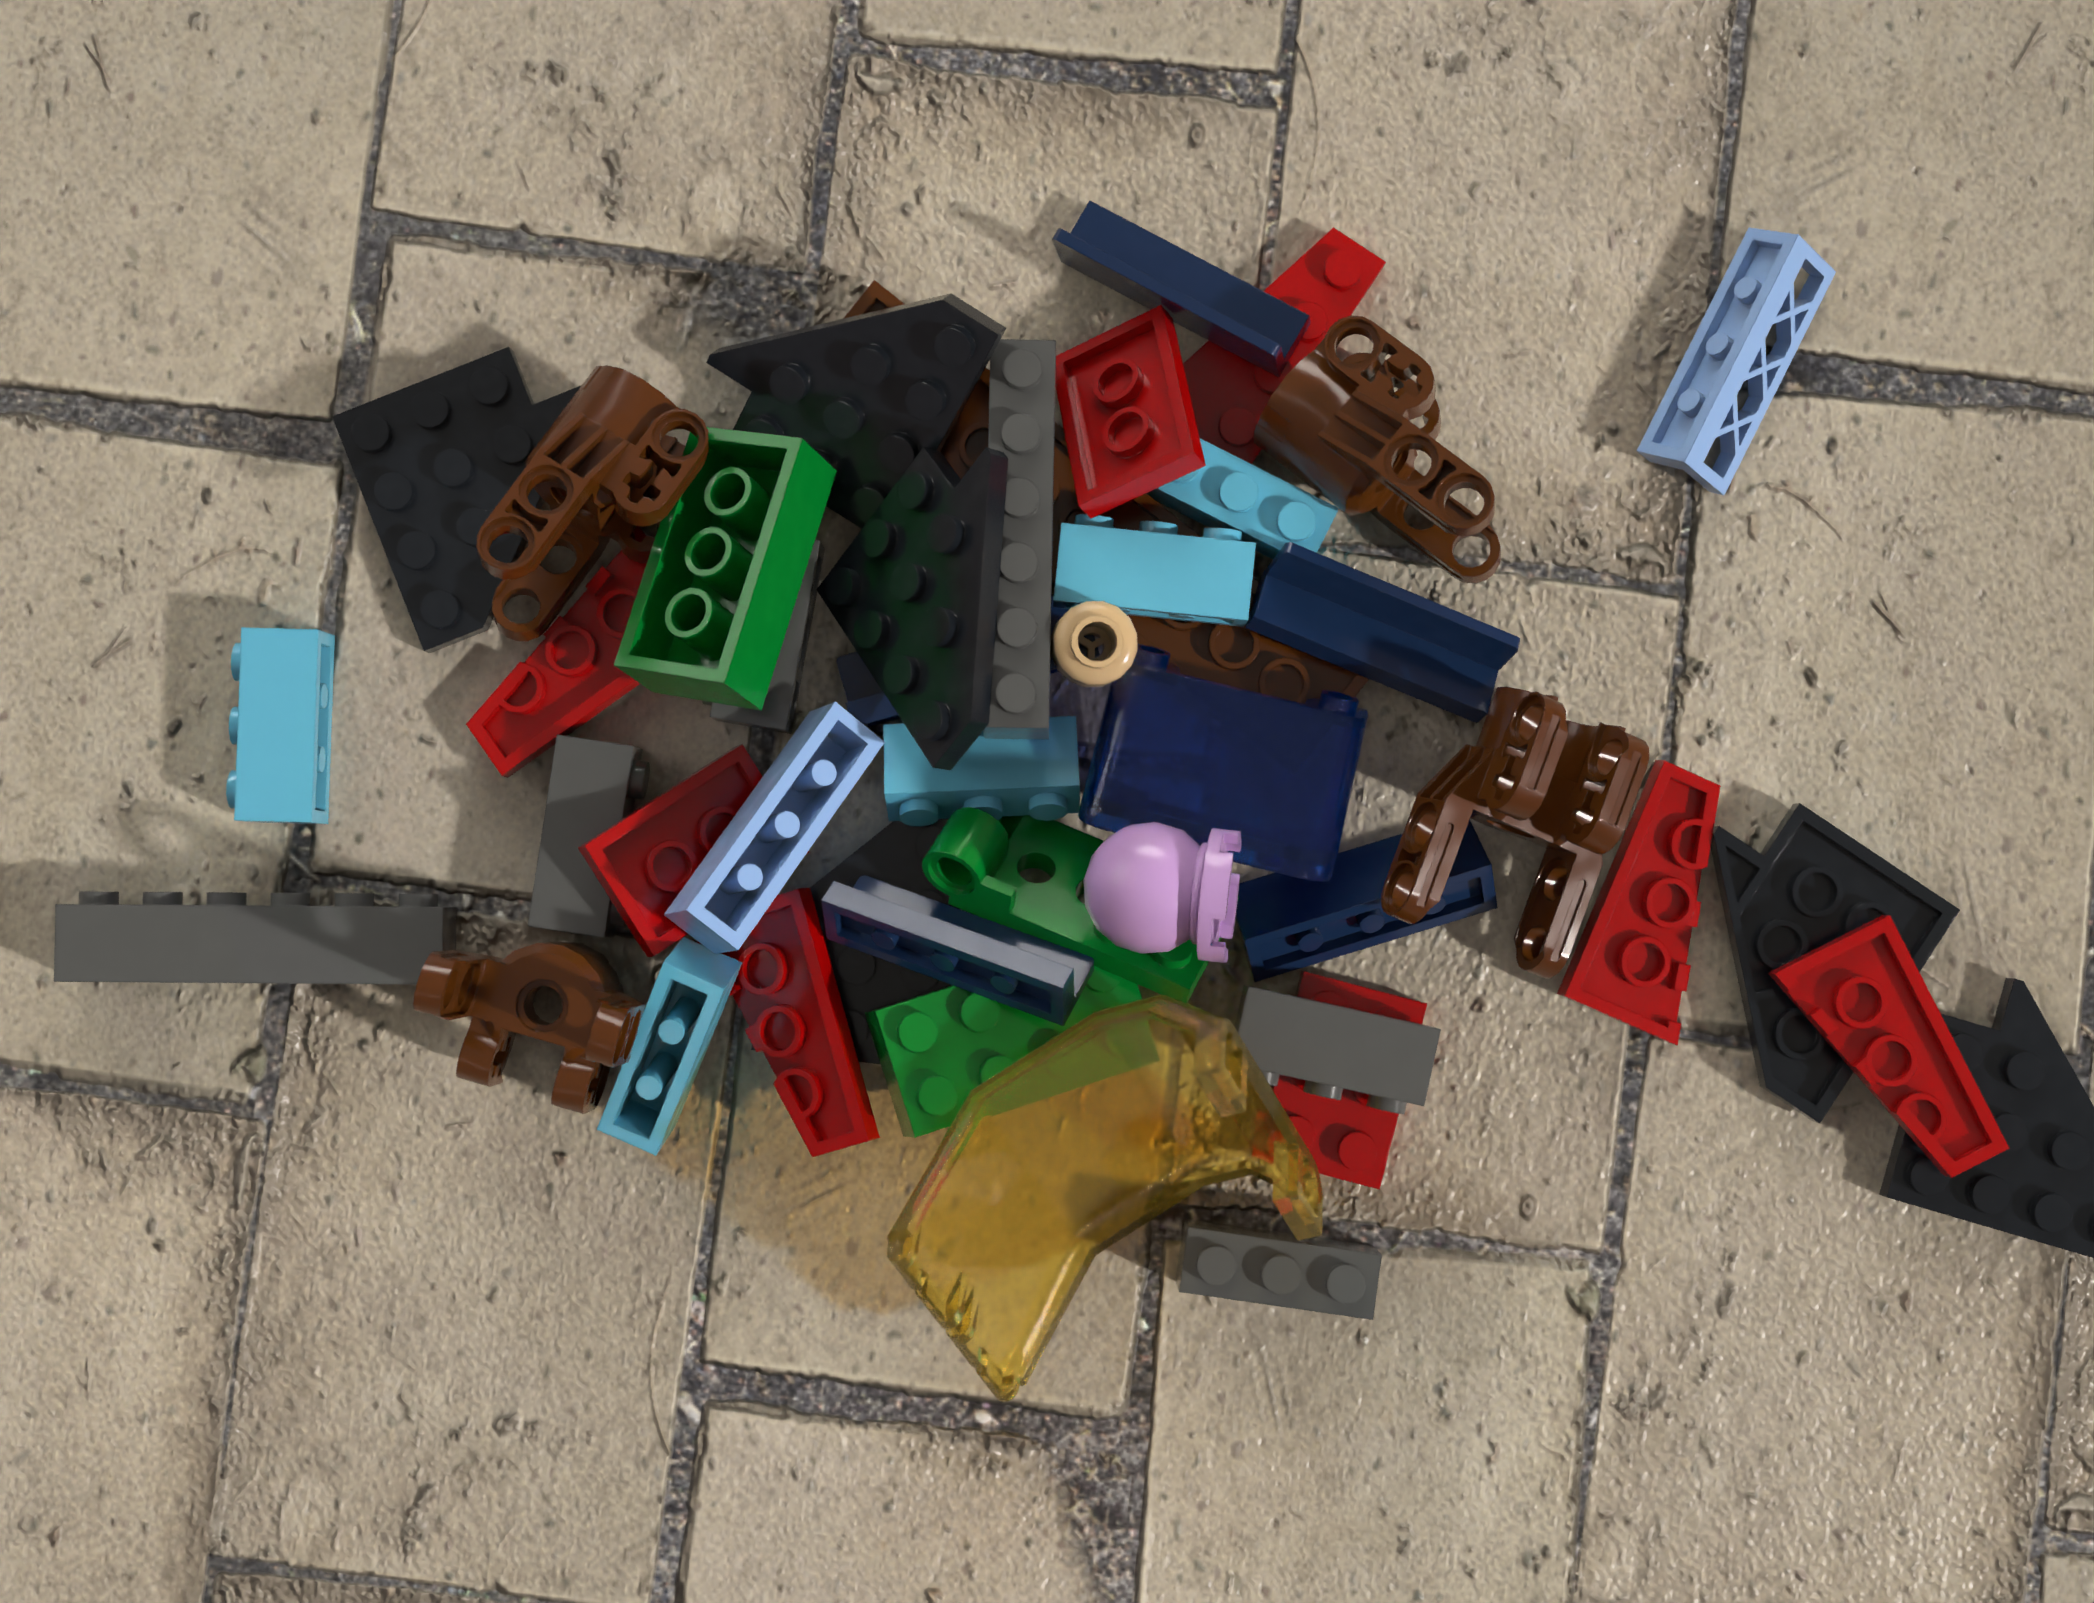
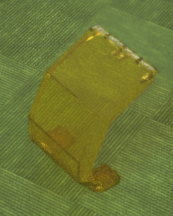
M1160 994L1089 1014L970 1090L887 1235V1258L910 1288L915 1290L917 1297L941 1328L946 1330L948 1337L969 1364L975 1368L977 1374L997 1400L1007 1402L1017 1395L1019 1386L1027 1384L1096 1255L1203 1186L1250 1175L1273 1184L1272 1201L1297 1241L1322 1236L1323 1197L1321 1179L1313 1156L1232 1022L1228 1018L1169 995Z

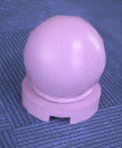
M1158 822L1129 825L1110 835L1091 856L1083 880L1085 907L1096 929L1116 946L1141 954L1169 952L1190 939L1193 944H1197L1198 960L1226 963L1228 960L1226 942L1218 941L1219 938H1233L1240 874L1232 873L1233 853L1228 851L1240 852L1242 845L1241 831L1212 828L1208 843H1202L1201 845L1193 840L1184 830Z

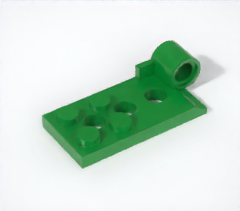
M959 808L952 813L922 861V869L926 878L934 887L949 896L948 904L973 915L1090 956L1094 959V966L1185 1005L1209 961L1198 960L1197 944H1193L1190 939L1169 952L1141 954L1116 946L1098 931L1085 904L1078 897L1084 894L1083 880L1091 856L1104 841L1058 821L1037 820L1030 815L1002 816L1001 819L997 820L990 814L976 808ZM1035 868L1046 872L1051 879L1043 883H1033L1022 878L1019 873L1026 869Z

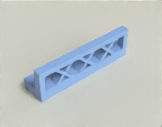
M1748 228L1637 449V452L1651 463L1684 470L1711 493L1725 495L1836 273L1799 234ZM1802 267L1809 276L1798 298L1794 300V281ZM1776 323V342L1770 354L1766 355L1765 339L1772 325ZM1748 380L1749 396L1742 410L1738 411L1737 394L1743 382ZM1720 436L1721 452L1711 469L1704 463V460L1715 438Z

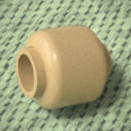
M1085 601L1071 607L1056 623L1051 635V657L1057 670L1069 682L1082 687H1102L1118 680L1132 666L1138 651L1137 632L1130 617L1118 606L1105 601ZM1094 635L1099 639L1091 642L1083 636ZM1079 643L1087 648V657L1081 653ZM1102 645L1100 656L1095 658V648Z

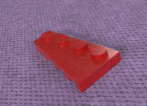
M1333 227L1264 290V292L1310 315L1311 323L1280 377L1263 370L1209 340L1183 363L1199 438L1253 464L1262 450L1254 444V430L1271 395L1286 375L1304 357L1316 349L1335 322L1353 314L1386 262Z
M639 526L634 529L635 540L641 542L647 535ZM621 550L606 568L602 566L585 586L587 590L563 617L559 616L543 634L545 636L544 640L524 662H519L466 723L501 776L509 778L554 746L557 735L568 736L640 684L614 666V662L647 563H638L630 560Z
M1655 760L1558 989V995L1678 1046L1681 1023L1677 1022L1682 991L1687 992L1691 965L1686 963L1692 927L1698 926L1701 902L1697 901L1702 869L1708 866L1720 785L1665 760Z
M798 888L777 895L740 949L722 954L742 962L730 995H733L749 1025L745 1032L756 1052L762 1051L776 1076L773 1085L811 1156L816 1157L878 1139L880 1136L810 888Z
M1882 915L1768 973L1944 1176L1952 1178L2010 1149L1890 915Z

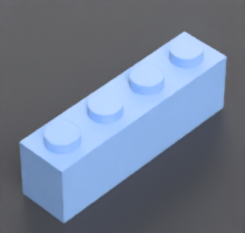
M837 702L810 711L664 913V916L714 954L739 950L885 741Z

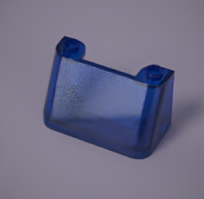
M1138 644V651L1132 666L1121 678L1110 683L1078 812L1079 819L1095 828L1113 833L1133 824L1158 822L1184 830L1199 845L1208 843L1212 828L1241 831L1242 845L1240 852L1228 851L1233 853V862L1310 881H1330L1339 852L1369 717L1366 709L1358 708L1359 699L1341 692L1322 690L1320 699H1307L1305 704L1184 675L1180 674V669L1177 666L1169 663L1171 655L1169 652L1157 647Z

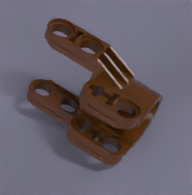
M1348 316L1339 319L1329 328L1325 338L1316 349L1304 357L1286 375L1271 395L1255 427L1254 444L1349 516L1369 511L1381 523L1455 579L1464 583L1474 584L1487 580L1496 572L1501 560V546L1498 537L1489 525L1495 513V495L1491 484L1483 475L1436 441L1440 433L1441 416L1435 399L1436 385L1431 366L1421 356L1373 321L1363 316ZM1353 334L1363 335L1373 343V351L1371 353L1359 352L1348 356L1343 361L1336 355L1340 341ZM1390 354L1391 357L1385 360L1386 355ZM1375 375V378L1372 382L1368 381L1371 377ZM1412 375L1417 376L1416 382L1411 379ZM1423 415L1425 426L1420 429L1409 420ZM1418 450L1425 452L1431 458V467L1425 476L1415 470L1414 467ZM1461 488H1471L1483 497L1484 507L1478 515H1475L1451 497L1450 494ZM1411 505L1432 521L1434 525L1424 530L1410 527L1404 520V513L1407 507ZM1469 536L1479 537L1489 544L1490 555L1483 564L1476 567H1465L1455 560L1453 556L1454 548L1463 538Z
M608 365L595 367L530 453L525 464L526 468L478 532L477 551L483 568L492 576L503 579L496 588L492 600L493 617L498 630L502 634L515 641H530L540 637L549 628L601 557L611 538L619 543L622 552L630 560L638 563L648 562L655 538L647 535L641 542L636 541L633 525L645 527L657 523L658 531L661 520L669 514L704 466L709 452L708 429L704 421L696 413L678 408L662 392L642 378L622 368ZM675 429L687 430L697 438V447L690 454L682 456L685 446L678 442L676 437L666 434ZM533 488L550 505V511H542L529 503L528 496ZM503 534L519 535L527 541L528 547L517 561L512 563L500 562L489 553L492 542L498 536ZM554 546L569 548L577 557L574 566L569 571L561 574H553L546 571L540 563ZM527 595L539 602L540 610L532 621L515 623L504 616L503 611L506 603L515 596Z
M1497 687L1476 746L1466 744L1417 793L1381 894L1383 912L1391 917L1412 924L1421 920L1433 906L1439 903L1471 818L1486 826L1546 848L1515 932L1514 942L1516 960L1521 969L1544 979L1557 975L1565 966L1572 951L1603 866L1602 854L1613 849L1625 830L1648 766L1649 747L1646 741L1625 732L1626 728L1621 726L1606 725L1599 722L1598 726H1590L1566 720L1565 707L1562 703L1558 702V697L1511 687Z
M561 941L532 944L512 951L505 958L460 950L433 951L429 954L422 967L413 1000V1009L421 1013H429L446 1020L472 1017L457 1062L456 1077L488 1087L503 1083L502 1072L511 1052L516 1033L563 1046V1059L555 1079L551 1104L581 1114H586L598 1106L607 1083L610 1068L629 1062L646 1005L624 993L617 972L602 953L583 943ZM543 986L555 989L563 1002L562 1012L553 1023L540 1019L533 1007L534 997Z

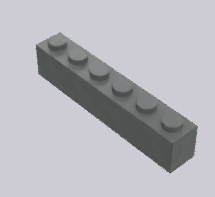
M1001 339L990 358L988 448L1005 453L1008 457L990 714L989 724L983 730L984 738L1049 740L1056 340Z
M79 891V904H55L54 982L417 984L422 967L431 952L456 950L457 907H438V894H399L398 906H374V894L335 893L334 906H310V893H271L270 905H246L247 893L207 892L206 905H183V892H143V905L119 904V892Z

